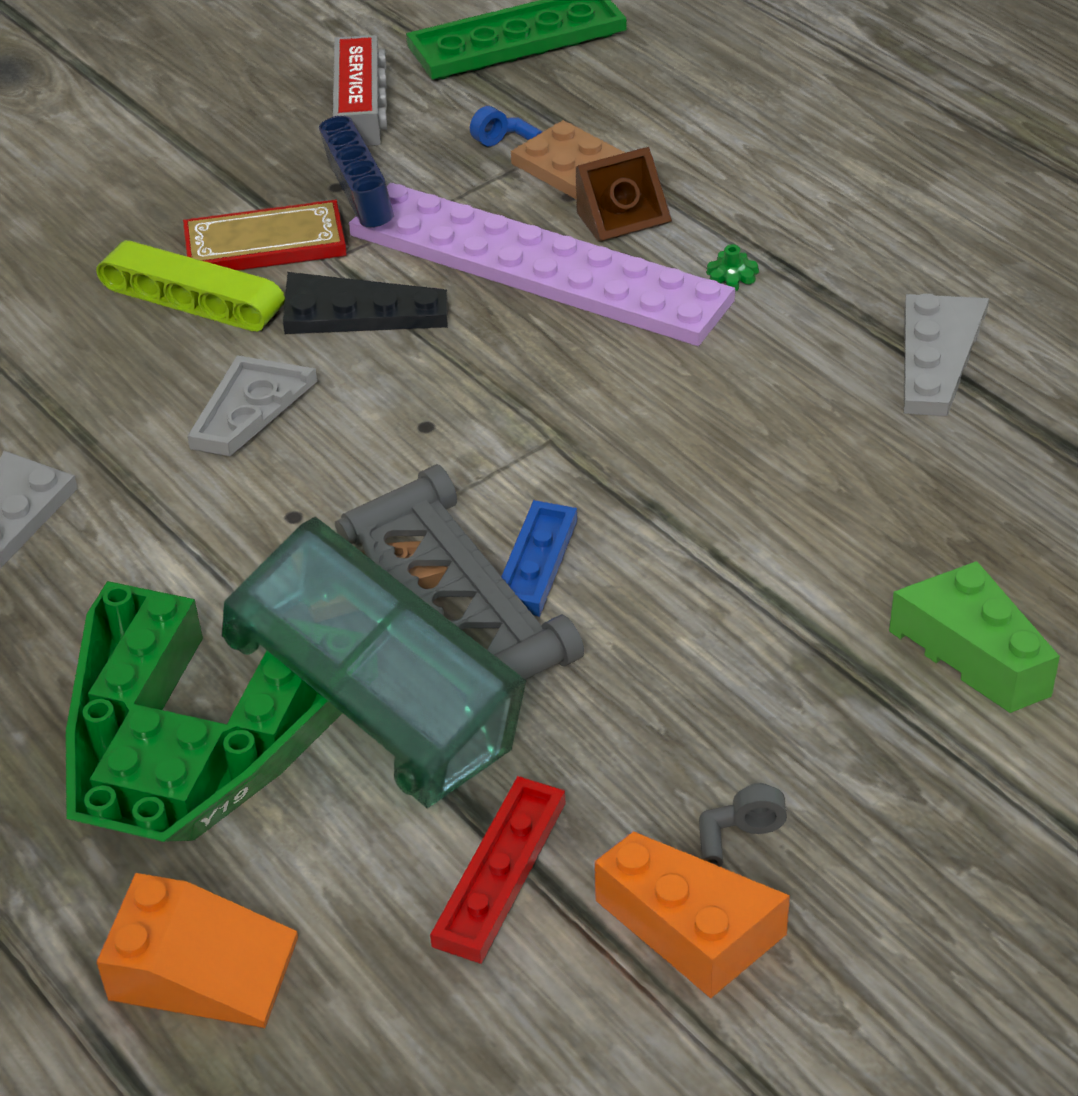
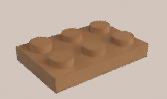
M562 120L511 150V164L576 199L577 165L626 152Z

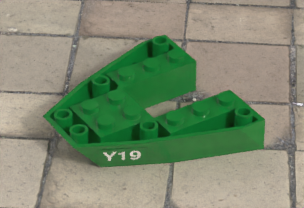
M107 581L86 614L66 725V819L162 842L196 840L281 775L380 677L376 637L284 618L228 723L223 724L163 710L203 640L195 599Z

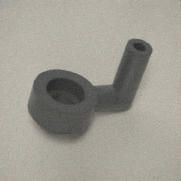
M755 783L740 790L734 796L733 805L704 811L699 817L702 860L719 867L723 864L722 828L737 825L741 830L748 833L765 834L782 827L787 819L784 794L773 786Z

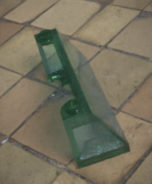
M316 516L302 523L224 601L221 636L225 639L226 643L232 649L246 655L256 652L259 644L393 754L395 756L394 779L397 786L402 792L414 797L427 809L512 750L526 680Z

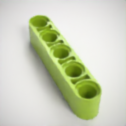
M125 240L120 242L96 268V273L101 283L114 292L254 332L262 330L285 303L283 291L271 280L133 241Z

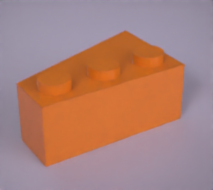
M633 831L595 861V900L710 998L714 997L787 935L790 895Z

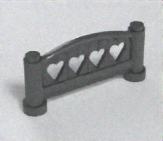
M435 464L420 471L417 480L343 513L341 519L335 521L337 534L345 546L351 544L356 546L361 544L363 546L372 575L392 610L421 643L448 665L462 673L461 676L456 678V685L462 698L468 704L475 701L482 703L556 664L567 666L581 659L584 656L583 642L571 620L565 615L560 614L544 622L541 626L448 513L447 509L457 504V494L447 472L442 466ZM392 536H424L414 554L409 558L397 557L395 555V547L385 543V540ZM415 566H449L438 585L432 589L420 587L418 585L419 577L409 573V570ZM439 597H474L463 616L458 620L446 619L443 616L444 609L433 604V601ZM465 628H499L488 649L480 653L471 651L468 648L469 640L463 639L458 635L459 631Z

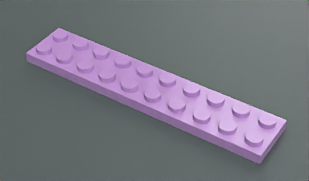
M391 182L387 185L394 212V217L391 221L377 227H365L360 224L357 216H355L349 222L351 236L695 346H699L735 301V288L714 280L701 278L675 268L665 267L639 257L629 256L606 247L574 239L571 236L557 234L534 225L508 219L502 215H495L472 208L469 205L459 204L433 194L423 193Z

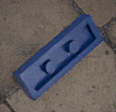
M533 500L503 571L502 579L509 585L533 616L540 617L576 526L577 508Z

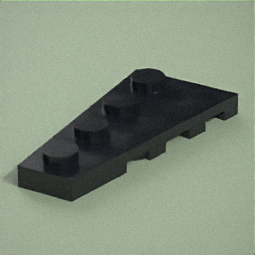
M287 272L283 313L284 333L306 334L447 328V289Z

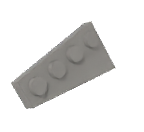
M906 294L904 307V414L948 416L961 381L962 372L967 366L972 346L980 332V325L987 314L989 298Z

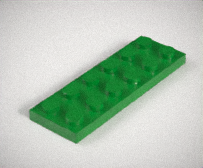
M538 0L406 33L407 46L431 79H444L452 74L468 70H480L487 65L511 62L519 57L535 53L543 54L550 49L566 45L574 46L582 41L598 37H610L614 33L627 30V18L611 0Z

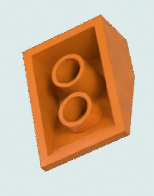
M135 873L96 963L109 1001L266 1028L297 943L298 933L294 929L187 881Z

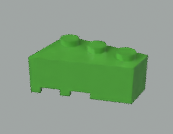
M977 561L894 591L889 632L899 639L907 636L925 648L924 656L937 663L943 660L961 673V681L1009 713L1052 697L1060 656Z

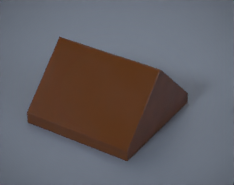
M649 146L576 166L577 214L598 242L672 221Z

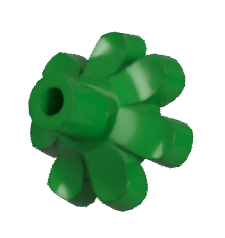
M734 244L726 246L724 251L719 252L717 260L709 262L706 269V274L710 275V280L718 283L726 281V285L734 287L735 291L739 290V281L744 284H752L756 280L755 274L759 273L757 262L748 260L747 253L740 252V247Z

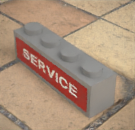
M377 35L335 37L333 117H350L366 146L381 145V130H387V66L385 49H378Z

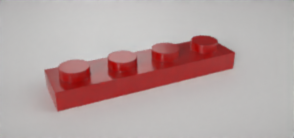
M517 776L430 934L432 948L482 964L566 804L565 790Z

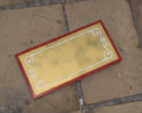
M337 199L183 220L187 257L237 271L347 255Z

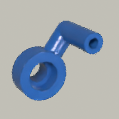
M492 106L480 108L474 114L470 123L471 136L485 146L496 145L503 139L506 133H516L529 140L543 132L520 118H507L503 112Z

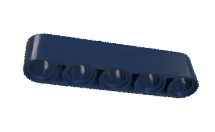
M335 116L326 119L319 125V131L327 159L360 224L365 227H377L388 223L393 219L394 212L385 178L352 119L348 116Z

